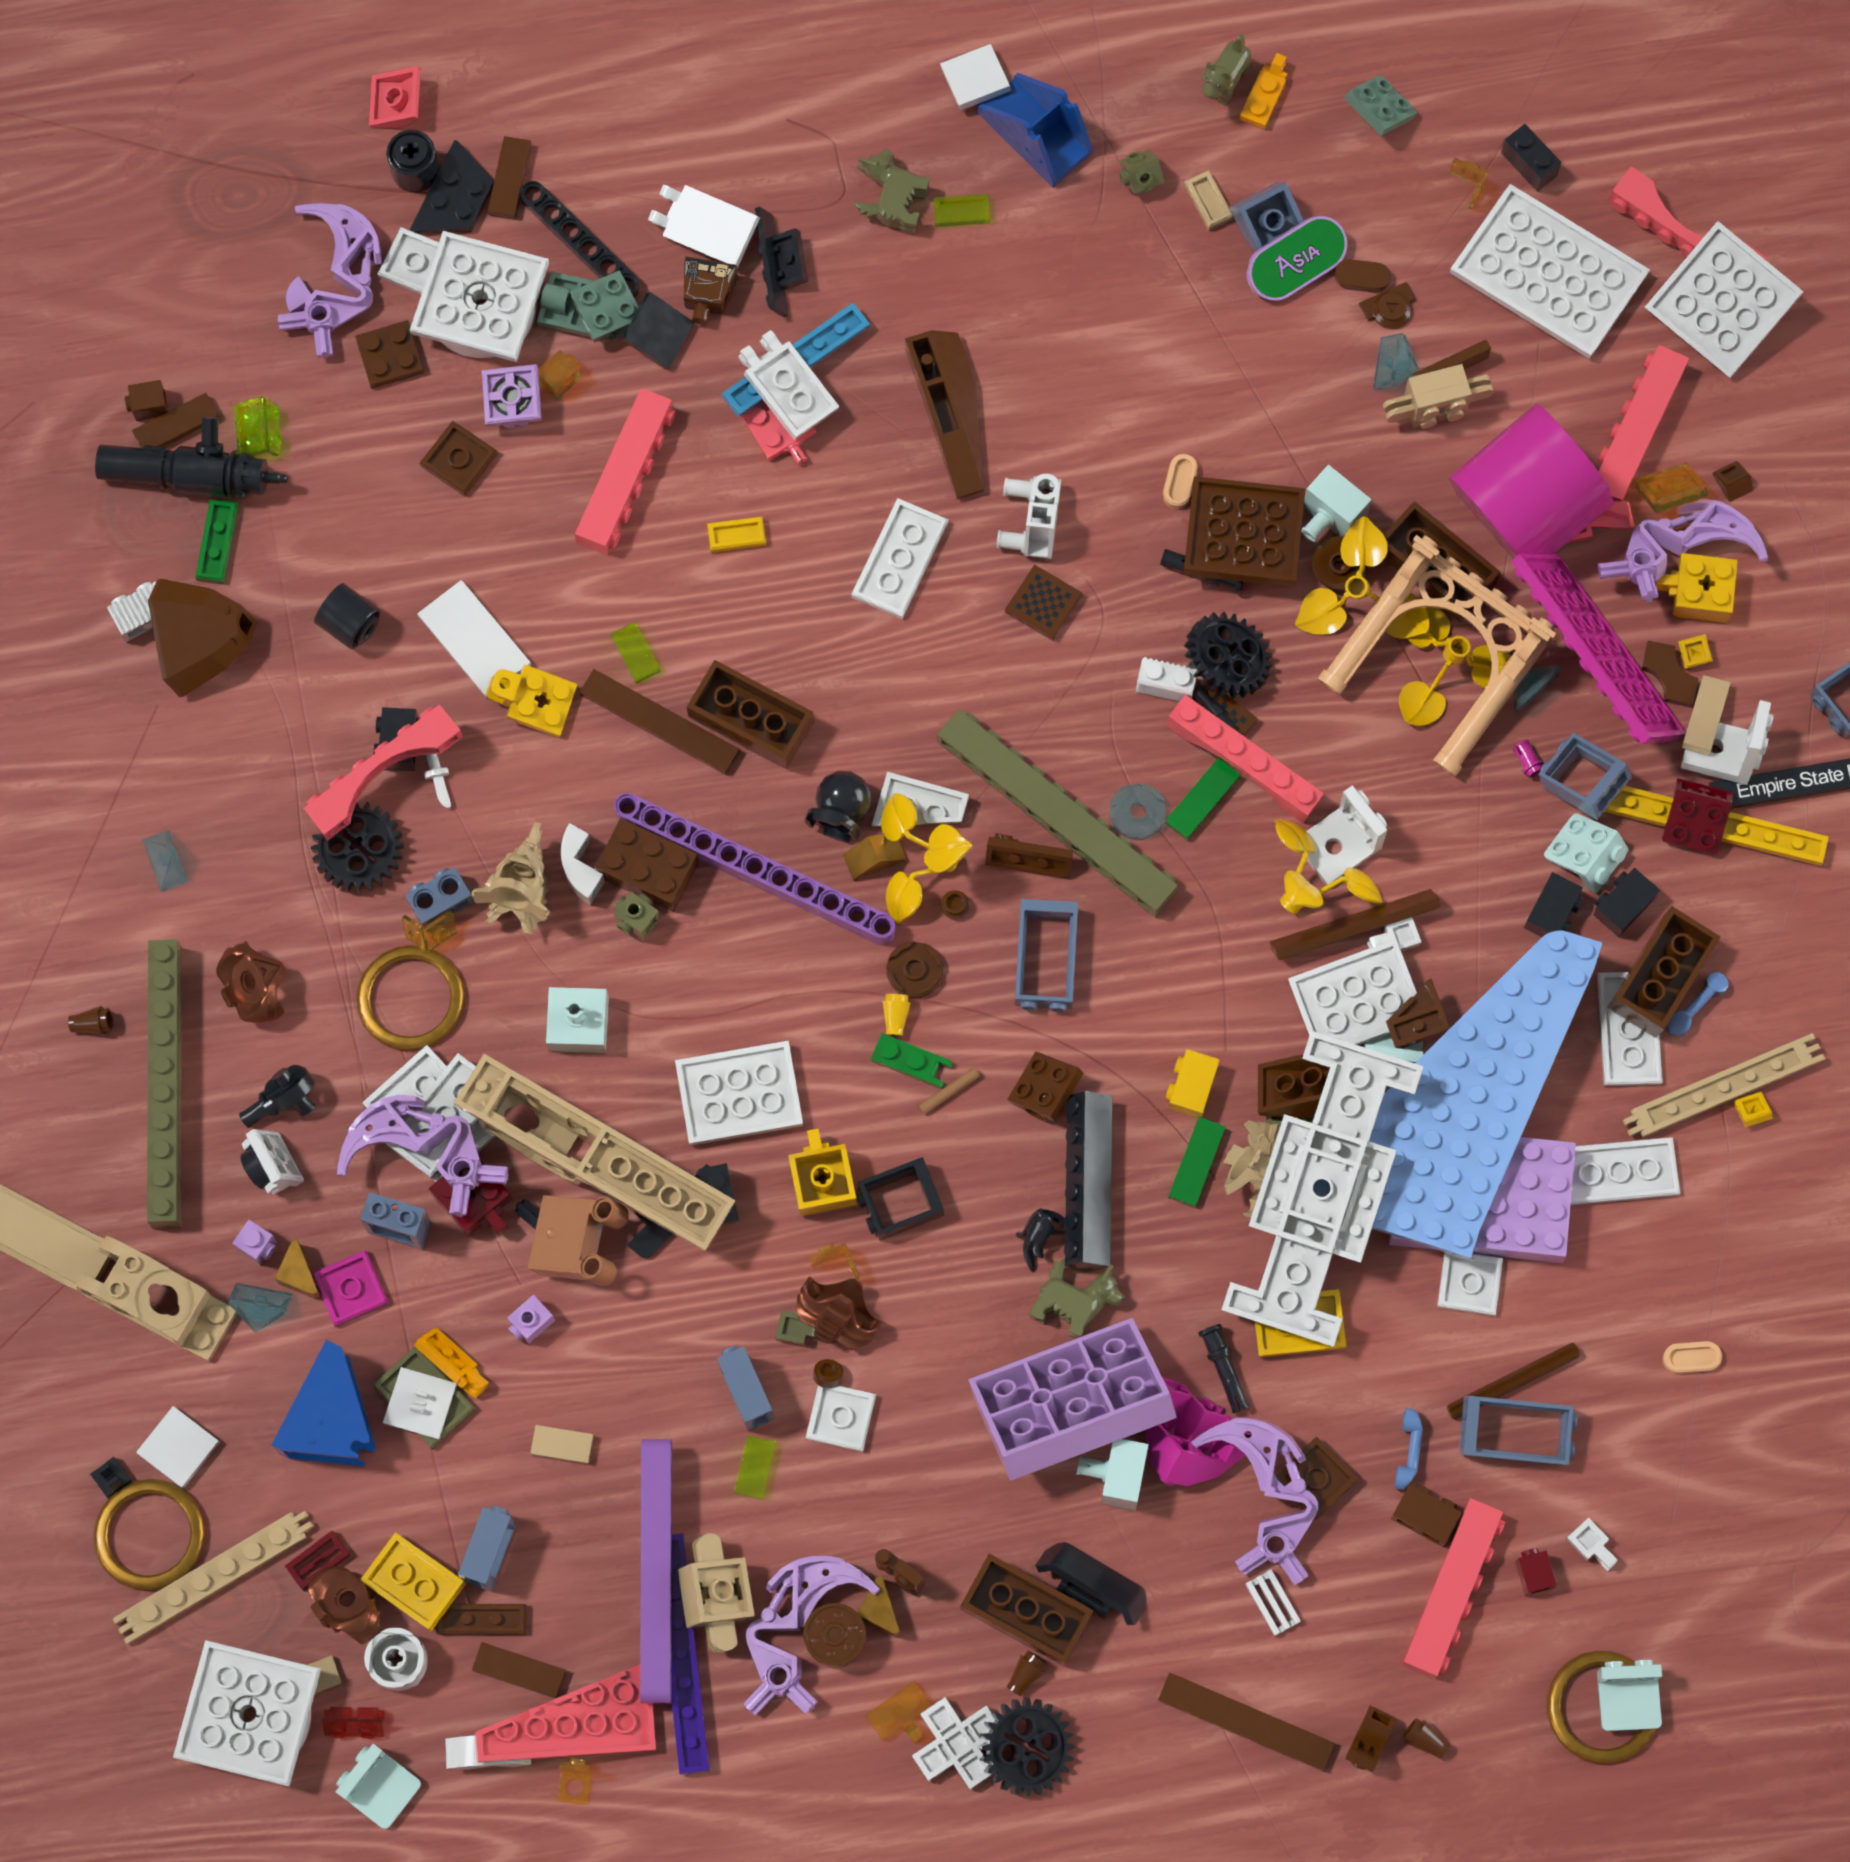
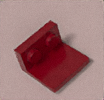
M1677 778L1662 841L1714 855L1718 854L1732 806L1733 792Z

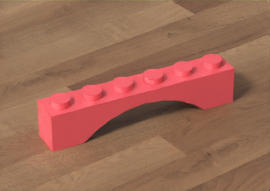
M1632 166L1612 190L1609 202L1615 210L1628 214L1634 218L1640 227L1650 229L1657 234L1661 241L1666 244H1672L1680 249V252L1686 258L1704 238L1678 222L1665 208L1657 193L1654 181ZM1749 246L1751 249H1753L1757 254H1759L1763 259L1767 261L1768 258L1766 256H1764L1763 254Z
M1187 695L1183 696L1166 721L1165 725L1185 740L1215 754L1250 778L1282 809L1303 824L1324 795L1319 789Z
M440 704L435 708H427L419 716L420 720L412 726L407 724L397 732L398 736L391 742L385 741L374 750V755L367 760L365 758L359 760L351 768L353 771L345 777H337L329 784L330 788L323 794L317 793L306 802L307 806L303 808L305 813L327 841L350 824L353 810L360 795L368 784L383 770L410 757L442 754L463 738L461 730Z

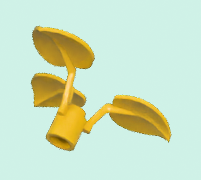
M1363 516L1348 529L1341 543V557L1344 563L1351 567L1360 565L1356 575L1346 581L1344 596L1338 601L1337 595L1332 590L1318 588L1311 591L1304 598L1295 622L1296 627L1317 635L1332 634L1340 630L1347 620V614L1341 606L1345 604L1349 597L1361 600L1368 596L1375 601L1378 600L1379 596L1370 592V583L1362 577V574L1365 570V565L1375 567L1382 563L1388 552V543L1383 533L1369 518ZM1410 593L1403 604L1419 600L1420 598ZM1426 607L1416 608L1403 613L1390 624L1386 632L1400 639L1427 633L1430 627V620Z
M1426 607L1430 620L1429 631L1425 634L1407 638L1414 646L1421 649L1427 648L1431 643L1435 647L1446 646L1443 651L1446 663L1431 687L1429 688L1424 682L1413 681L1406 684L1399 694V707L1404 721L1412 726L1429 725L1438 720L1443 714L1446 707V699L1442 694L1434 690L1450 665H1459L1466 658L1468 666L1473 667L1471 672L1472 679L1484 689L1491 675L1492 663L1488 646L1481 645L1471 652L1470 643L1463 636H1454L1444 640L1450 632V621L1444 612L1435 607ZM1497 652L1499 659L1498 674L1511 657L1508 653Z
M894 793L888 799L881 817V829L884 836L890 841L898 842L905 835L907 839L928 849L924 855V862L928 869L912 872L909 876L905 872H897L888 883L886 889L887 909L895 923L901 924L916 912L922 901L921 885L914 879L926 874L934 875L936 872L954 871L958 862L970 850L972 844L963 838L954 827L946 824L939 825L930 835L929 843L913 836L909 830L913 829L917 823L915 806L903 794Z
M1274 820L1276 832L1280 840L1291 850L1301 853L1302 856L1296 872L1289 870L1284 875L1286 892L1280 898V902L1287 911L1297 914L1303 906L1320 908L1323 905L1322 894L1340 883L1347 884L1348 890L1360 899L1377 904L1383 903L1375 883L1368 875L1355 868H1346L1344 871L1345 876H1341L1320 890L1311 885L1301 875V872L1307 861L1308 853L1314 854L1316 852L1313 838L1305 829L1291 821Z

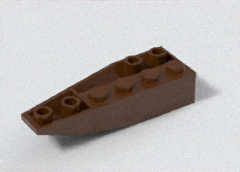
M931 330L905 338V351L956 498L960 499L983 492L976 385L958 332Z

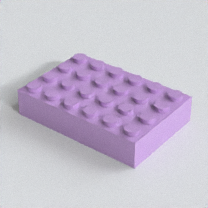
M1520 1138L1482 1224L1473 1254L1564 1263L1567 1253L1576 1143ZM1393 1235L1389 1237V1245L1437 1250Z
M1133 1318L968 1379L977 1408L1010 1481L1177 1418L1170 1392Z

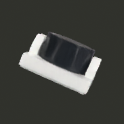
M253 1129L246 1133L247 1139L242 1143L246 1151L241 1154L240 1159L246 1174L258 1188L266 1190L268 1194L271 1192L275 1194L288 1186L296 1187L304 1182V1178L279 1132Z

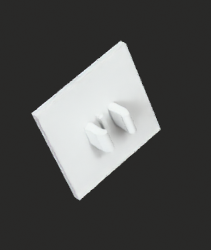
M401 1367L383 1423L439 1440L457 1384Z

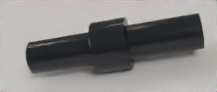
M1201 687L1193 693V696L1206 710L1234 730H1238L1224 714L1225 710L1218 702L1214 703Z

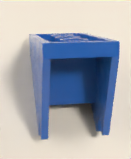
M1017 73L1014 75V79L1009 82L1011 91L989 99L985 104L978 106V114L1053 188L1093 152V148L1077 103L1071 104L1067 93L1063 89Z
M328 1340L325 1341L272 1443V1446L280 1455L293 1460L364 1467L365 1463L358 1459V1452L361 1450L371 1453L375 1452L376 1445L349 1356L344 1354L341 1346Z

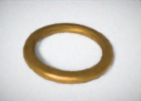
M408 945L384 952L370 963L358 984L356 1003L358 1015L363 1026L372 1037L386 1046L412 1051L423 1049L426 1045L429 1047L436 1044L452 1031L463 1011L465 993L463 981L458 970L448 958L438 951L424 946ZM407 959L422 960L435 966L445 976L450 990L449 1008L440 1024L427 1033L412 1037L400 1036L385 1029L375 1018L370 1000L372 987L379 974L389 965Z
M139 1480L121 1487L102 1506L95 1521L94 1547L102 1567L120 1584L139 1590L160 1589L189 1573L198 1561L203 1549L205 1528L203 1516L197 1503L181 1487L165 1480ZM151 1493L166 1496L179 1504L189 1521L190 1540L184 1556L176 1565L163 1573L147 1576L130 1572L117 1562L109 1547L108 1532L111 1520L121 1505L138 1495Z
M1596 1650L1580 1654L1569 1660L1557 1672L1551 1682L1547 1696V1715L1555 1736L1569 1752L1589 1762L1613 1764L1625 1761L1638 1754L1649 1743L1656 1729L1638 1730L1637 1734L1630 1741L1611 1749H1597L1579 1741L1569 1731L1562 1714V1697L1569 1681L1577 1673L1588 1667L1605 1666V1662L1622 1661L1623 1666H1635V1661L1625 1655L1612 1651Z

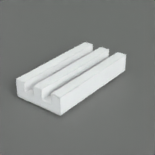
M1272 1569L1245 1584L1274 1637L1301 1622ZM1269 1579L1291 1621L1287 1622L1265 1580ZM1260 1585L1282 1626L1277 1628L1254 1586Z

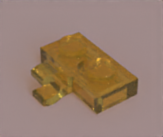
M913 1681L865 1716L882 1741L903 1728L915 1745L924 1737L913 1720L930 1708L931 1704Z

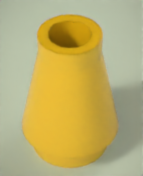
M886 994L885 1001H882L886 1035L903 1036L911 1004L908 1002V995Z

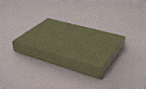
M414 1346L380 1377L373 1386L390 1402L401 1367L449 1380ZM456 1388L439 1440L421 1434L418 1435L433 1449L476 1409Z

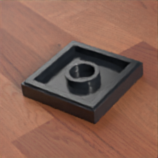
M648 292L622 340L662 368L669 369L694 322L652 292Z

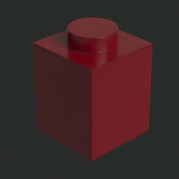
M1533 1548L1521 1552L1522 1557L1518 1558L1515 1563L1525 1596L1554 1589L1557 1583L1547 1550L1539 1552L1538 1548Z

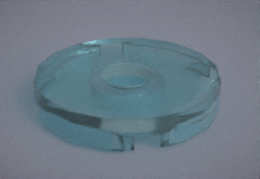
M1138 783V785L1133 784L1122 787L1115 793L1110 803V819L1113 827L1121 835L1129 839L1143 840L1152 837L1161 829L1165 821L1166 806L1164 799L1155 788L1147 784ZM1134 805H1141L1145 808L1146 814L1141 818H1136L1131 815L1130 809Z

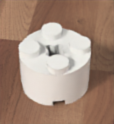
M402 1628L385 1629L372 1638L365 1650V1667L371 1678L384 1689L397 1692L408 1690L417 1686L426 1673L428 1665L426 1649L420 1640L408 1630ZM396 1653H399L403 1661L398 1662L397 1666L394 1667L393 1663L389 1660L390 1658H395Z

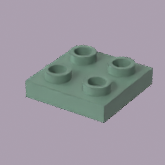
M1382 75L1349 90L1344 97L1380 136L1413 120L1418 113L1408 100L1403 98Z
M620 270L571 291L569 295L594 343L604 338L613 340L623 336L639 308Z
M551 271L549 281L545 284L542 292L541 309L537 320L538 326L590 337L569 295L571 291L594 281Z

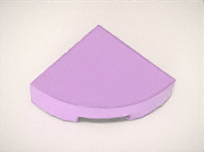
M299 276L292 281L286 293V303L290 313L303 309L305 302L311 296L310 291Z

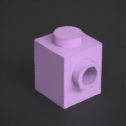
M248 1220L232 1244L237 1251L261 1266L264 1260H268L274 1253L277 1241L272 1234Z
M534 1294L507 1317L511 1324L508 1328L518 1341L524 1338L528 1344L555 1322L553 1315Z

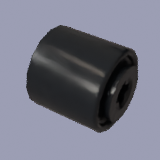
M405 130L392 137L387 145V160L393 181L399 188L407 192L417 193L425 191L432 186L440 166L434 143L427 134L419 130Z
M342 583L334 588L317 611L314 623L353 650L364 644L375 631L379 623L381 610L345 583Z

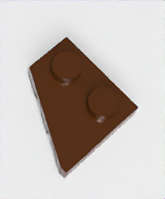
M1432 978L1428 979L1424 986L1413 997L1411 996L1398 1012H1395L1386 1021L1395 1048L1403 1049L1443 1035L1450 1029Z

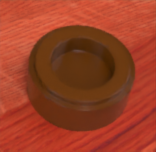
M824 1359L815 1365L813 1379L817 1385L823 1388H834L841 1383L843 1368L837 1361Z

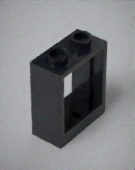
M923 1157L858 1182L859 1191L855 1192L856 1198L861 1208H867L870 1217L865 1219L871 1235L877 1233L879 1241L944 1216V1208ZM915 1174L929 1210L883 1228L869 1191Z

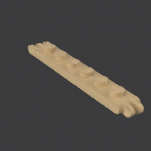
M1812 1033L1636 1107L1630 1111L1632 1116L1622 1121L1624 1126L1636 1122L1637 1126L1627 1131L1630 1137L1641 1133L1642 1137H1646L1821 1063L1826 1058L1824 1054L1812 1058L1811 1054L1821 1049L1819 1044L1807 1047V1043L1816 1039Z
M304 1511L297 1516L293 1512L285 1515L114 1617L112 1620L115 1625L125 1620L128 1622L118 1629L121 1635L131 1630L134 1632L124 1639L126 1645L135 1642L306 1540L307 1536L305 1533L315 1527L312 1521L300 1526L299 1523L309 1517L307 1512Z

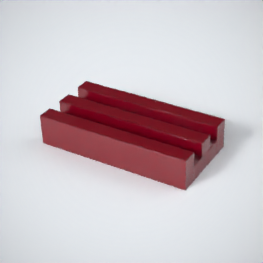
M332 1530L286 1564L285 1568L304 1591L321 1570L330 1566H337L351 1554ZM333 1540L335 1544L298 1572L295 1571L294 1568ZM336 1551H341L340 1554H338L336 1557H334L332 1560H330L328 1563H326L324 1566H322L320 1569H318L304 1581L301 1579L304 1575H306L308 1572H310L312 1569H314L316 1566H318L320 1563H322Z

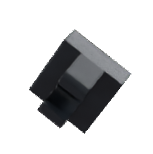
M112 1457L90 1474L107 1498L121 1487L132 1482L115 1457Z

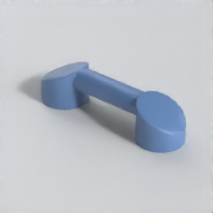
M1719 972L1709 974L1704 983L1705 988L1683 1011H1675L1666 1026L1667 1031L1675 1037L1684 1036L1691 1027V1018L1712 996L1718 997L1726 992L1729 986L1727 977Z
M1405 1408L1402 1431L1411 1432L1407 1467L1397 1466L1394 1489L1405 1490L1416 1476L1419 1467L1423 1427L1417 1411L1411 1408Z

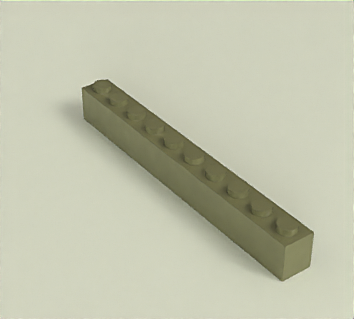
M959 709L937 733V742L1155 918L1177 893L1178 885L1176 884V879L1165 870L1161 872L1153 866L1155 863L1148 855L1143 852L1139 854L1132 849L1133 845L1127 838L1122 835L1117 837L1110 831L1111 827L1102 818L1098 817L1095 819L1088 813L1089 809L1081 801L1070 799L1066 795V790L1056 782L1052 784L1045 779V774L1039 767L1033 764L1029 766L1022 760L1023 756L1013 747L1008 749L1001 743L1002 739L994 731L983 729L979 725L980 721L969 712L965 714Z
M177 939L148 940L147 1222L152 1229L182 1228V947Z

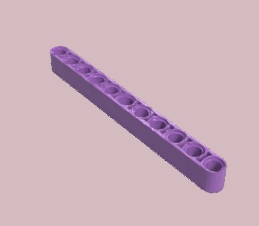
M623 793L615 800L614 808L618 820L621 818L697 853L698 860L876 944L887 945L895 938L896 931L893 918L874 907L634 794ZM626 804L635 806V810L630 814H624L620 811ZM651 816H657L661 819L655 826L646 824V820ZM676 828H682L686 831L685 835L681 838H675L671 833ZM701 840L711 842V846L706 850L696 847ZM727 852H733L737 855L736 859L732 862L724 861L722 856ZM752 864L762 866V870L757 874H751L747 871L748 867ZM777 876H784L788 879L787 883L783 886L775 885L773 880ZM803 888L813 890V894L809 898L800 897L798 892ZM829 900H835L839 903V906L834 910H827L824 904ZM854 912H860L865 916L860 922H853L849 917ZM880 924H886L890 927V931L886 934H878L875 928Z

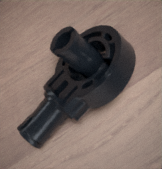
M292 1065L280 1069L266 1083L264 1091L259 1093V1101L239 1113L241 1121L247 1128H251L267 1115L276 1117L279 1114L278 1111L285 1110L291 1106H294L301 1116L309 1114L316 1105L307 1096V1093L315 1083L314 1077L305 1067L300 1065Z

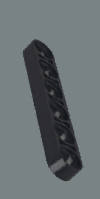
M528 181L521 187L520 194L524 206L599 279L610 275L600 270L602 264L612 262L616 266L614 272L620 270L624 280L632 281L635 284L634 289L631 291L633 297L635 298L639 294L640 288L636 275L542 184L537 181ZM536 189L541 195L537 200L530 201L525 197L527 191ZM550 207L557 208L559 215L554 219H548L544 216L546 209ZM570 225L577 227L578 233L575 236L566 237L563 234L565 227ZM586 244H593L597 247V251L589 256L583 254L581 250Z

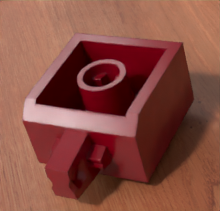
M470 1168L462 1169L458 1177L466 1176ZM443 1176L428 1188L432 1197L468 1237L480 1226L485 1229L490 1225L499 1236L509 1229L506 1223L499 1217L504 1213L502 1207L513 1199L503 1184L480 1182L479 1186H475V1189L470 1190L474 1191L476 1196L474 1198L469 1196L467 1214L462 1217L449 1214L453 1188Z

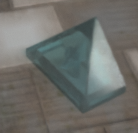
M1403 333L1381 337L1373 389L1376 391L1398 387L1408 378L1412 377L1413 373L1419 371L1406 335Z
M1558 665L1529 670L1514 691V711L1519 714L1558 677L1561 668Z
M170 830L142 839L161 892L188 882Z
M236 1283L229 1297L228 1304L254 1332H257L286 1314L293 1299V1294Z

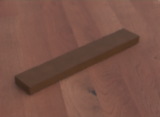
M593 669L580 690L581 696L724 775L727 774L740 752V749L595 669Z
M1431 889L1270 941L1271 950L1278 960L1286 959L1441 907L1439 898Z
M1170 1672L1158 1699L1161 1703L1322 1772L1325 1770L1335 1745L1334 1742Z

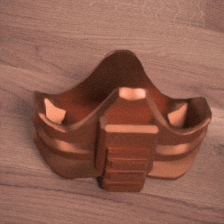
M247 940L242 944H236L233 948L228 947L216 968V974L225 986L221 990V996L227 1007H236L240 1019L244 1022L257 1023L279 1019L284 1013V1009L277 998L279 984L286 974V968L283 963L258 953L249 946Z
M808 1277L801 1287L800 1294L797 1296L798 1318L801 1322L815 1327L814 1336L827 1344H830L834 1339L845 1349L853 1350L862 1347L872 1341V1337L877 1334L878 1329L883 1323L882 1320L870 1314L864 1298L863 1285L854 1278L823 1285L812 1277Z
M330 1566L321 1570L311 1580L308 1586V1591L314 1602L311 1605V1610L324 1627L328 1629L331 1627L335 1633L345 1631L360 1644H366L378 1635L380 1621L379 1612L375 1605L376 1597L359 1578L346 1568ZM345 1594H355V1601L352 1605L344 1607L340 1604L341 1598Z

